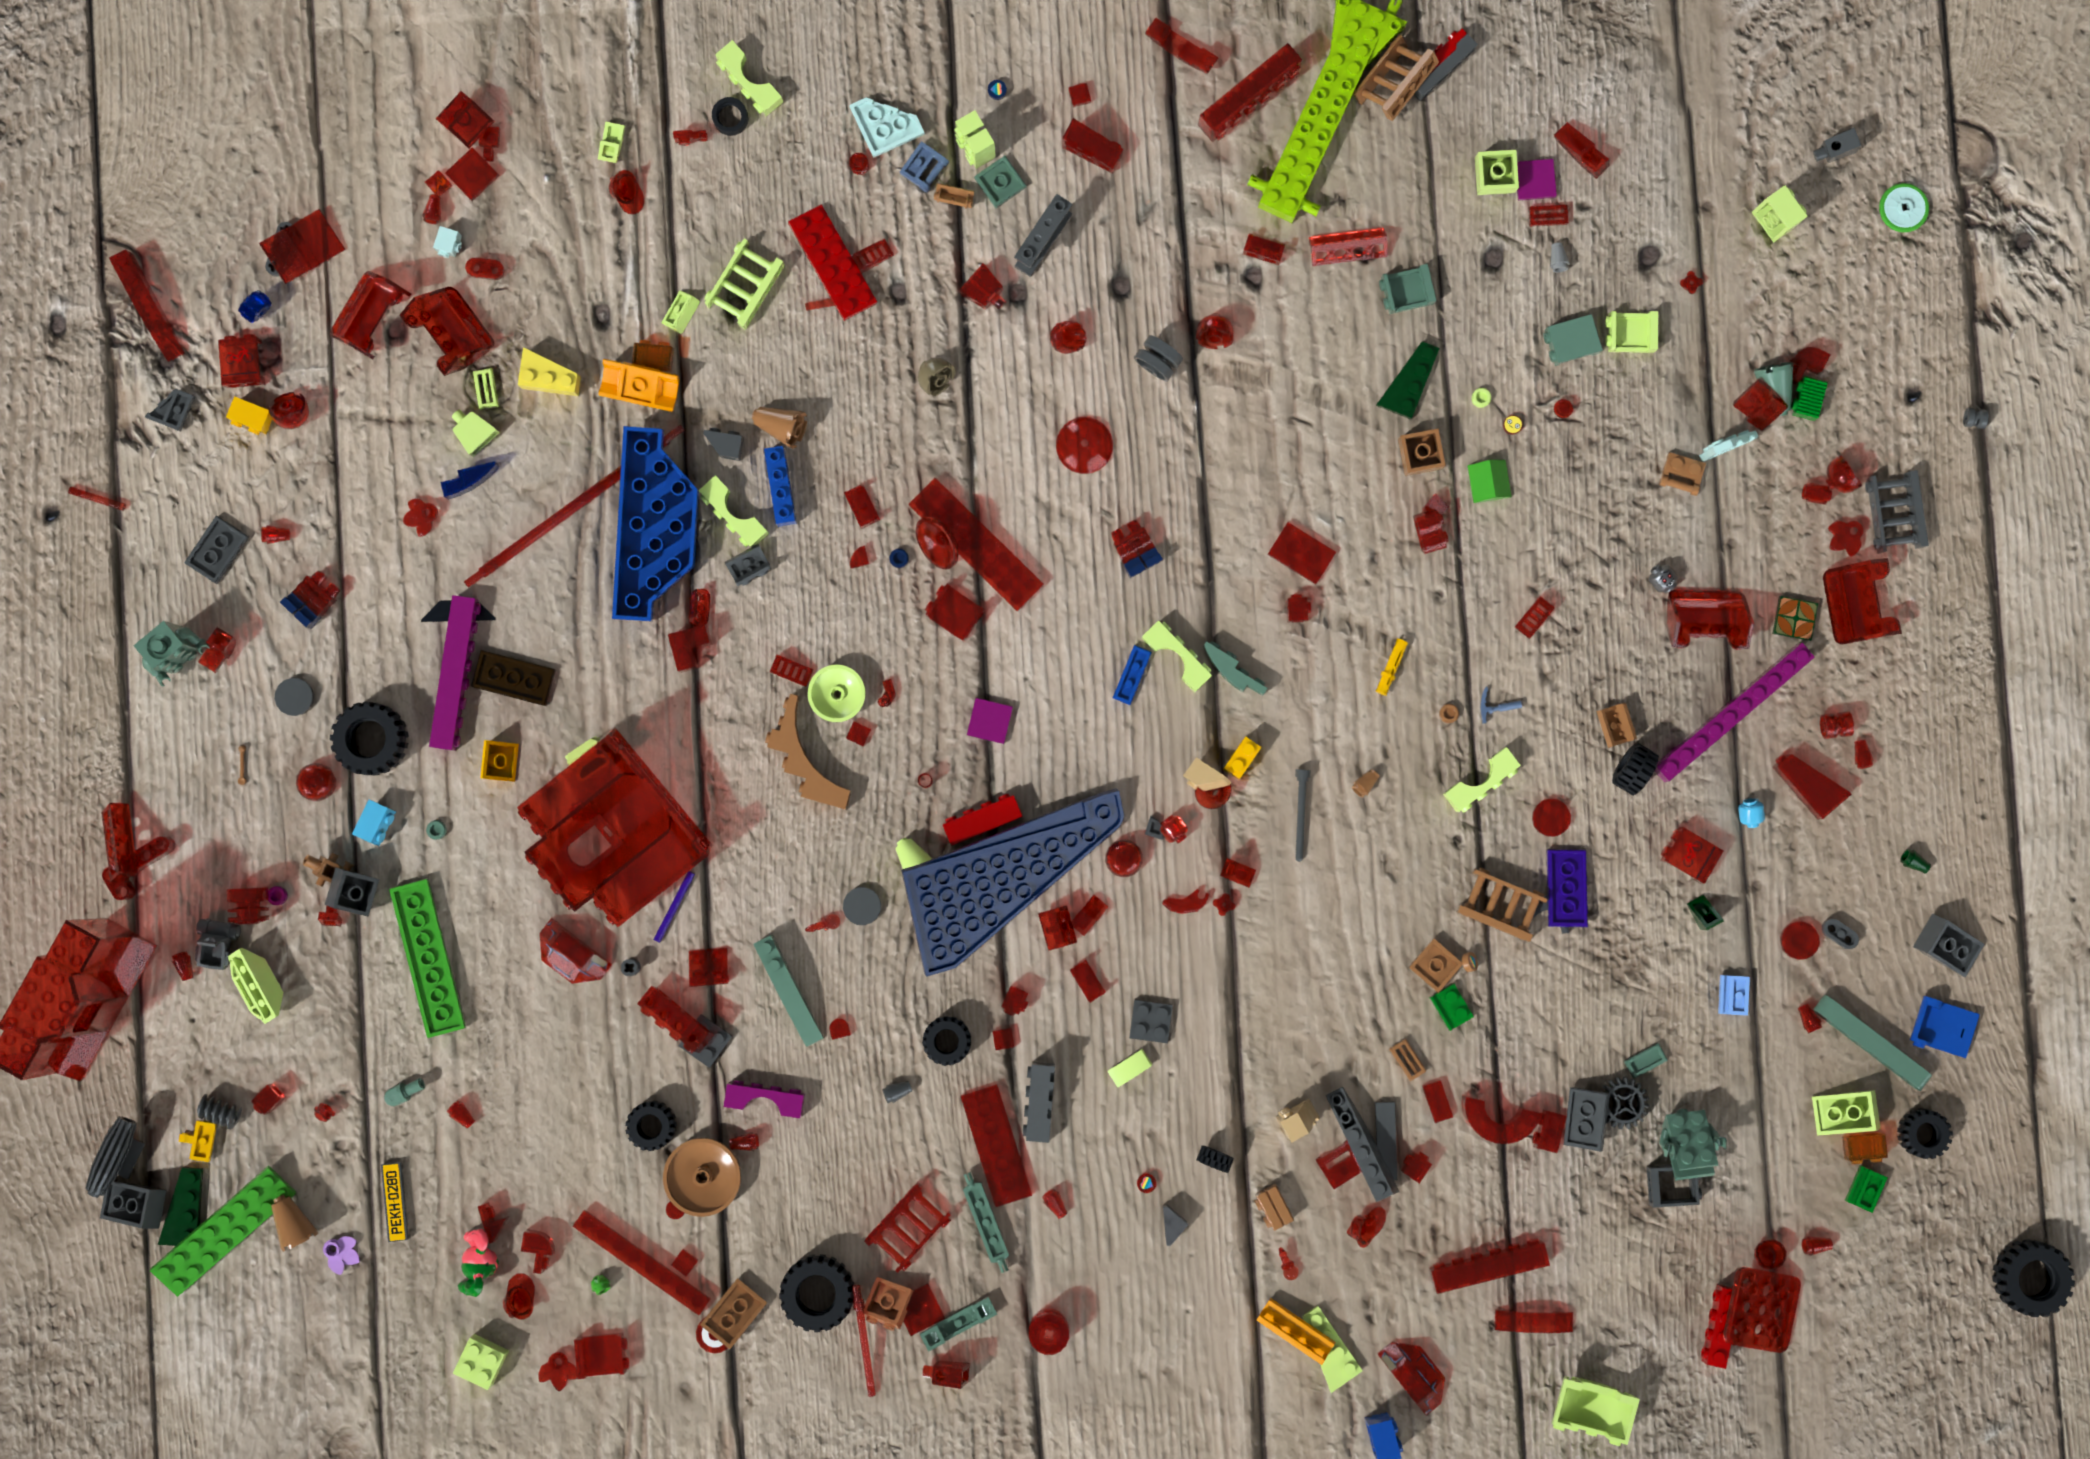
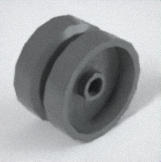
M1149 335L1144 342L1145 349H1139L1134 359L1146 371L1168 382L1174 373L1171 367L1178 368L1183 361V357L1161 339Z

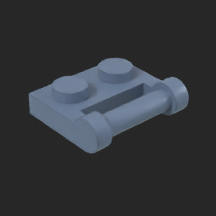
M921 141L901 169L900 174L928 193L931 189L930 185L943 167L948 165L949 161ZM932 160H937L938 163L924 182L920 180V177Z

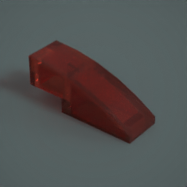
M1568 122L1554 134V138L1594 178L1597 179L1610 166L1609 158L1597 150L1592 141Z

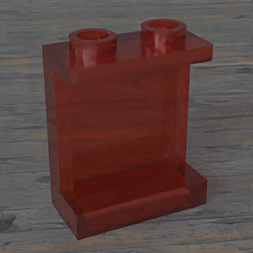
M948 583L945 587L941 585L936 592L938 596L934 602L930 601L926 606L925 611L927 612L925 615L964 642L984 614L985 609L959 593Z
M624 1332L582 1336L574 1340L577 1379L618 1373L624 1375L627 1369H629V1357L625 1355V1349H628L627 1338H624Z

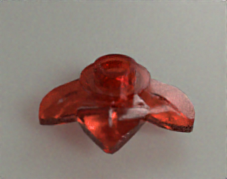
M412 499L408 502L410 511L404 515L403 524L408 527H416L418 536L422 537L432 530V521L437 518L438 509L432 503H424L421 499ZM427 509L429 510V515H428V516L426 515V510H427Z
M1837 521L1828 527V530L1834 534L1830 541V550L1840 551L1846 549L1850 557L1860 550V537L1863 534V526L1859 522L1850 521L1845 523ZM1852 527L1857 528V532L1855 534L1850 533V529Z
M562 1352L553 1353L549 1357L548 1362L542 1365L539 1370V1382L551 1380L557 1391H561L566 1386L568 1379H577L575 1365L568 1362L567 1356ZM557 1358L561 1359V1365L556 1364L555 1360Z

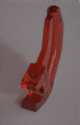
M1196 889L1184 899L1167 898V900H1163L1162 904L1169 911L1180 914L1198 912L1206 904L1210 894L1206 893L1205 897L1200 899L1198 898L1200 890Z

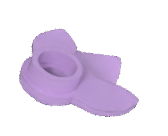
M343 1236L339 1240L331 1239L324 1244L323 1253L328 1258V1266L334 1273L341 1275L345 1264L354 1265L360 1262L357 1251L353 1249L357 1242L354 1238ZM332 1245L336 1247V1252L331 1251Z

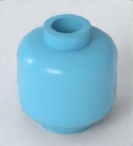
M1745 799L1738 806L1740 822L1747 825L1748 828H1756L1765 820L1764 805L1758 799Z

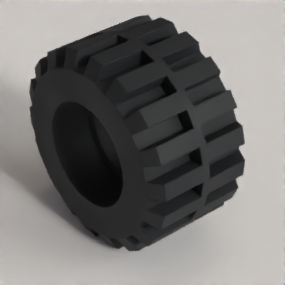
M1640 743L1634 744L1624 754L1616 767L1612 783L1632 796L1636 795L1645 787L1658 764L1659 755Z
M948 1016L939 1017L932 1021L926 1028L922 1040L924 1051L928 1055L927 1057L932 1059L934 1063L941 1064L942 1066H951L962 1061L971 1047V1033L967 1025L956 1017ZM949 1029L957 1034L959 1042L955 1050L943 1052L937 1047L936 1036L942 1030Z
M647 1101L635 1107L628 1115V1120L625 1124L627 1126L625 1131L629 1135V1141H632L635 1147H640V1150L643 1151L658 1150L667 1145L673 1139V1135L676 1133L675 1127L677 1126V1122L674 1119L676 1118L675 1114H672L670 1107L667 1108L666 1104L658 1103V1101ZM651 1114L659 1118L662 1130L658 1136L649 1137L643 1133L641 1120L644 1116Z
M1918 1108L1917 1110H1911L1910 1114H1905L1903 1116L1905 1118L1904 1121L1900 1120L1901 1128H1897V1132L1900 1135L1897 1137L1898 1140L1902 1141L1900 1145L1906 1149V1152L1923 1159H1935L1936 1155L1942 1156L1944 1154L1942 1151L1949 1149L1947 1144L1952 1143L1949 1137L1953 1136V1131L1949 1130L1951 1128L1950 1123H1947V1119L1941 1116L1940 1113ZM1928 1122L1933 1129V1136L1927 1144L1921 1145L1917 1140V1130L1922 1124Z

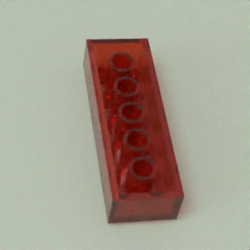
M1287 43L1201 113L1198 126L1211 142H1214L1216 139L1218 141L1227 134L1226 131L1232 127L1234 129L1241 123L1240 119L1245 115L1249 117L1253 114L1257 105L1260 103L1261 105L1265 104L1271 98L1270 95L1273 92L1278 93L1285 87L1284 83L1289 79L1293 81L1300 74L1299 71L1303 60L1291 45Z

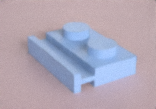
M1720 975L1718 1014L1748 1015L1750 977Z

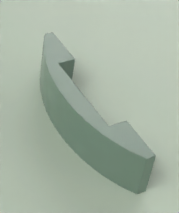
M986 1297L941 1320L920 1333V1336L929 1352L967 1329L994 1317L997 1313L989 1297Z

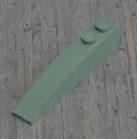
M770 935L754 943L753 945L806 1047L823 1039L824 1037L774 936Z

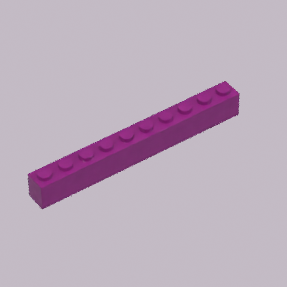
M1803 643L1796 644L1658 762L1655 772L1664 782L1671 781L1814 659L1815 656Z

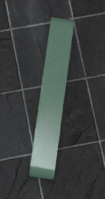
M1824 995L1813 1009L1822 1019L1918 1091H1921L1932 1077L1927 1070L1829 996Z

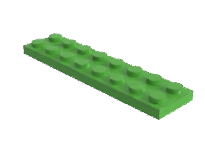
M424 879L389 889L427 1038L466 1028L429 880Z
M268 1165L152 1266L150 1272L178 1297L273 1214L271 1205L274 1204L273 1199L283 1194L285 1198L288 1196L292 1198L296 1191Z

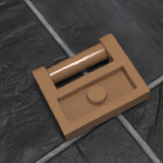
M1669 452L1659 485L1664 487L1666 485L1697 496L1706 463ZM1669 474L1693 480V485L1670 479Z

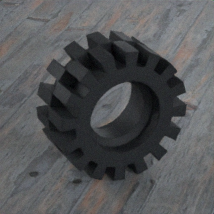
M1202 1145L1196 1160L1216 1170L1229 1173L1234 1158Z

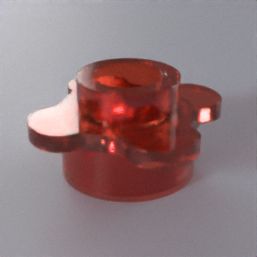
M1689 271L1686 278L1680 281V286L1690 294H1694L1697 287L1703 284L1702 278L1695 276L1693 271Z
M1227 893L1222 894V897L1213 900V906L1217 907L1218 913L1221 916H1225L1226 912L1234 910L1236 907Z
M320 1103L318 1107L314 1108V1115L320 1121L327 1122L331 1116H335V1112L327 1104Z

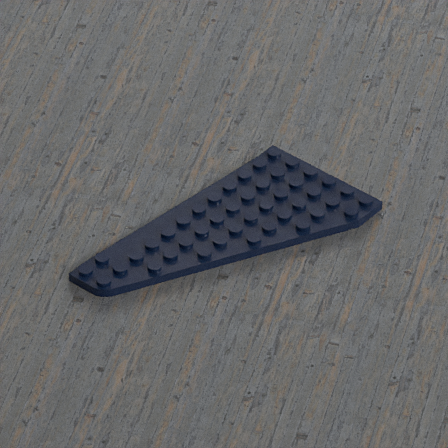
M1116 788L1096 794L924 863L901 869L925 976L928 977L959 966L1116 831L1124 818L1119 790Z

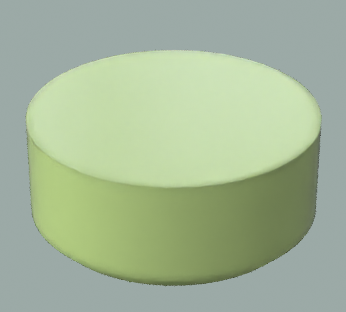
M1485 388L1476 389L1471 397L1472 403L1478 408L1486 407L1491 401V393Z

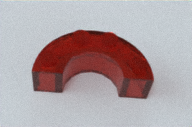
M1462 1095V1111L1467 1124L1479 1136L1493 1143L1511 1144L1526 1138L1536 1128L1542 1115L1539 1111L1519 1107L1516 1115L1510 1120L1495 1122L1488 1117L1484 1100Z

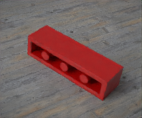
M1005 794L998 797V802L992 804L991 801L981 804V809L974 811L971 808L964 811V816L956 818L955 815L945 819L946 823L943 824L951 846L1023 817L1014 795Z

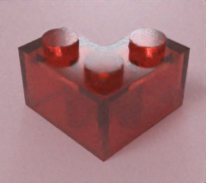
M705 624L668 634L677 671L680 673L699 668L695 649L713 645L708 626Z

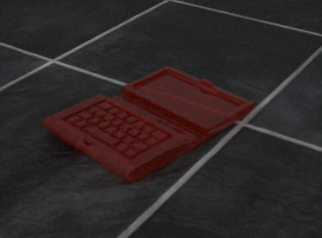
M320 209L259 243L285 284L345 250Z

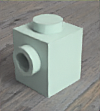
M440 226L433 248L438 252L439 256L449 258V256L456 257V254L461 250L462 235L458 231Z

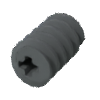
M204 1094L197 1108L198 1118L203 1119L205 1117L206 1121L212 1120L214 1124L219 1123L222 1127L227 1125V1129H233L240 1119L242 1107L238 1111H236V1105L229 1109V1102L221 1106V1099L215 1104V1097H211L207 1101V1094Z

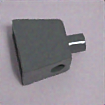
M1855 128L1825 140L1821 145L1822 148L1813 151V155L1817 162L1826 158L1827 162L1830 163L1857 153L1861 143Z

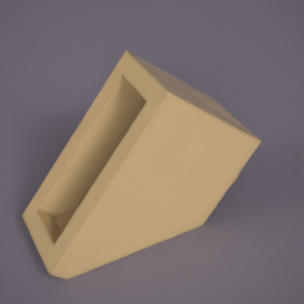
M1197 757L1183 775L1188 780L1186 784L1195 790L1200 788L1203 791L1231 784L1227 777Z

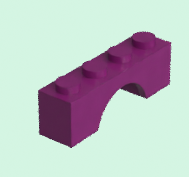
M732 1080V1083L729 1082L727 1084L723 1107L743 1110L750 1100L765 1097L772 1100L778 1106L781 1116L802 1117L805 1094L801 1093L799 1089L790 1088L789 1091H783L782 1087L772 1085L770 1088H763V1084L751 1083V1086L744 1085V1081Z

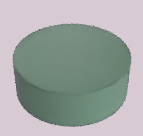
M435 820L427 825L426 832L431 839L439 840L446 835L447 827L442 821Z

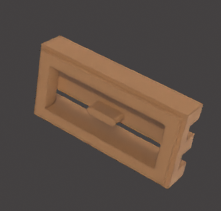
M1405 1038L1389 1048L1410 1082L1426 1072V1069ZM1402 1045L1406 1046L1407 1050L1409 1051V1053L1421 1069L1420 1071L1416 1070V1068L1408 1058L1407 1054L1401 1047ZM1396 1049L1400 1051V1053L1406 1060L1407 1064L1413 1071L1414 1075L1411 1076V1074L1405 1067L1404 1063L1396 1053Z

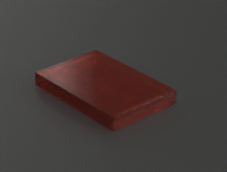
M1287 522L1267 555L1316 585L1336 552Z

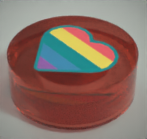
M1143 1173L1137 1179V1187L1143 1193H1150L1156 1187V1180L1153 1175Z

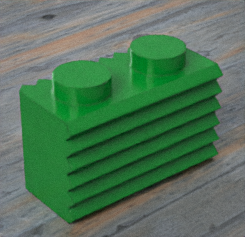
M1808 376L1798 380L1795 388L1798 394L1791 403L1792 416L1811 421L1817 420L1828 382Z

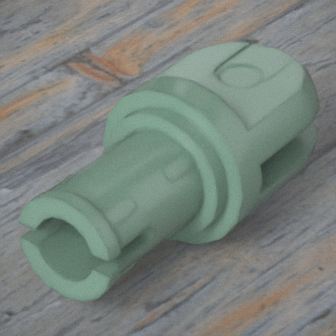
M418 1078L409 1084L400 1083L388 1089L384 1095L387 1105L397 1106L409 1101L412 1094L425 1089L424 1081Z

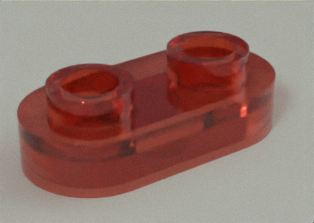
M471 258L465 265L466 272L473 278L499 280L505 273L504 266L498 260ZM479 266V270L475 272L473 270L474 267ZM494 268H498V272L496 274L492 273V270Z
M695 589L690 597L689 621L695 627H703L709 621L710 594L706 589Z

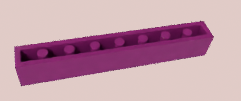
M452 595L429 747L456 751V747L460 745L461 737L458 734L459 728L463 726L461 714L462 709L466 707L465 690L469 688L467 675L468 671L470 672L472 668L471 652L473 653L475 649L473 636L477 633L478 629L476 616L480 614L481 604L475 598Z

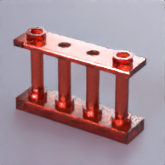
M918 1181L864 1240L868 1246L872 1243L878 1244L899 1264L895 1270L897 1273L901 1269L905 1271L912 1263L909 1260L940 1227L944 1228L951 1221L949 1218L951 1212L949 1210L943 1215L922 1196L921 1190L923 1186ZM912 1200L920 1203L938 1220L931 1230L909 1210L908 1204ZM899 1214L901 1216L904 1215L925 1235L918 1244L895 1224L896 1221L894 1219ZM885 1229L894 1232L912 1249L905 1259L883 1239L881 1233Z

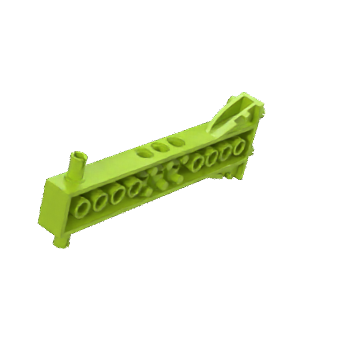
M1336 0L1329 56L1270 180L1266 181L1252 174L1248 181V186L1262 191L1263 196L1258 208L1290 223H1293L1298 210H1303L1315 217L1317 216L1321 205L1307 200L1305 195L1363 72L1393 39L1405 29L1407 21L1396 17L1402 0H1398L1396 5H1394L1395 0H1390L1386 11L1361 0Z

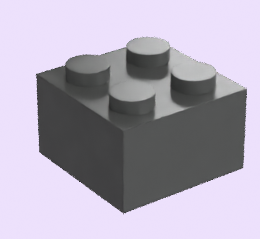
M336 867L324 905L368 917L380 879Z

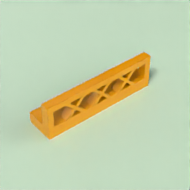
M1272 1298L1269 1299L1257 1318L1258 1322L1321 1365L1336 1343Z

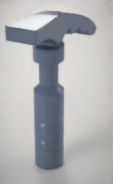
M1485 687L1480 703L1482 724L1487 723V712L1491 714L1494 711L1502 712L1522 708L1521 701L1503 703L1495 707H1486L1485 698L1487 697L1488 687Z

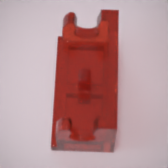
M1249 233L1243 255L1279 266L1285 244H1279Z
M864 485L844 492L861 529L880 521Z
M1086 959L1069 969L1089 1003L1106 993Z

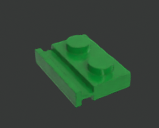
M1454 983L1429 997L1449 1031L1474 1017Z
M1859 1165L1845 1201L1873 1213L1888 1177Z

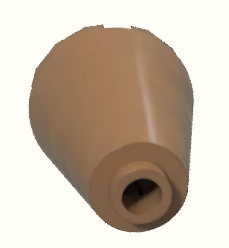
M759 407L752 414L754 425L792 449L797 447V445H794L797 441L801 442L807 427V421L804 420V416L807 417V414L802 411Z
M283 1194L273 1199L274 1204L271 1205L282 1252L287 1249L286 1246L291 1249L309 1240L312 1233L314 1236L319 1234L290 1196L285 1198Z

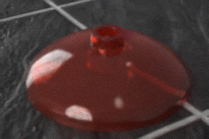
M1078 417L1067 422L1060 430L1056 440V451L1060 461L1066 468L1075 473L1090 474L1103 468L1109 461L1113 451V439L1108 428L1102 422L1091 417ZM1083 440L1088 441V445L1085 447L1081 445Z
M931 516L921 518L916 524V538L922 552L938 568L945 570L952 568L956 565L959 555L958 545L952 531L937 518Z

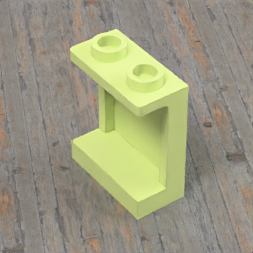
M1611 311L1609 316H1606L1605 325L1608 328V335L1605 338V345L1608 346V352L1654 353L1658 350V311H1650L1648 314L1616 313V311Z

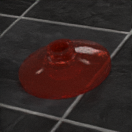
M1232 785L1207 791L1197 788L1195 790L1196 800L1204 808H1220L1229 800L1232 793ZM1218 790V793L1213 795L1214 791Z

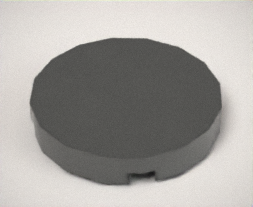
M289 678L278 685L274 699L276 706L281 712L289 716H299L305 714L314 703V693L312 687L304 680Z
M859 887L851 890L846 895L843 901V911L850 922L856 925H867L878 918L881 912V901L875 891Z

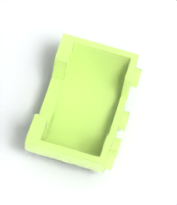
M1564 1376L1552 1419L1553 1428L1565 1431V1428L1576 1432L1581 1429L1591 1436L1597 1437V1434L1604 1435L1609 1440V1443L1621 1446V1443L1628 1445L1640 1399L1627 1392L1622 1393L1616 1388L1578 1377H1572L1570 1380L1568 1376Z

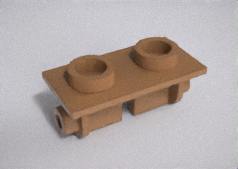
M937 183L934 200L938 203L954 204L965 207V209L972 208L974 191Z

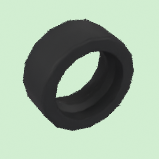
M734 97L722 98L718 100L712 109L713 123L722 134L734 136L742 133L747 127L749 121L748 112L745 105L739 99ZM735 106L740 110L741 120L736 126L726 127L720 122L719 114L724 107Z

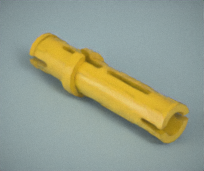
M1396 639L1387 665L1380 674L1382 677L1375 692L1387 696L1390 685L1396 678L1395 673L1408 642Z

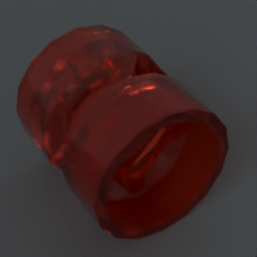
M1840 712L1836 716L1833 713L1821 715L1820 730L1822 737L1830 739L1836 738L1837 735L1840 737L1853 736L1854 721L1850 712Z

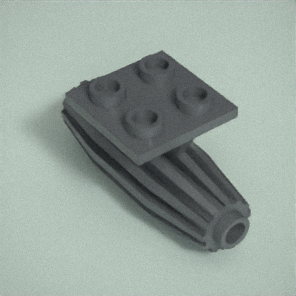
M118 1116L112 1127L108 1129L90 1168L85 1187L88 1195L96 1198L99 1195L104 1196L117 1175L126 1179L130 1178L145 1143L133 1138L137 1123L132 1119Z

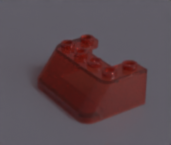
M445 287L413 297L400 314V317L408 327L419 328L424 326L445 355L441 356L436 364L444 376L467 368L489 352L495 344L494 339L461 294L453 287Z
M1888 558L1867 560L1825 571L1823 583L1833 637L1838 644H1850L1902 634L1900 622L1896 617L1882 618L1875 584L1876 580L1884 579L1889 575L1890 566Z
M1671 590L1667 599V632L1672 647L1682 649L1689 646L1690 637L1727 638L1728 644L1733 649L1750 648L1754 621L1743 593L1715 590Z

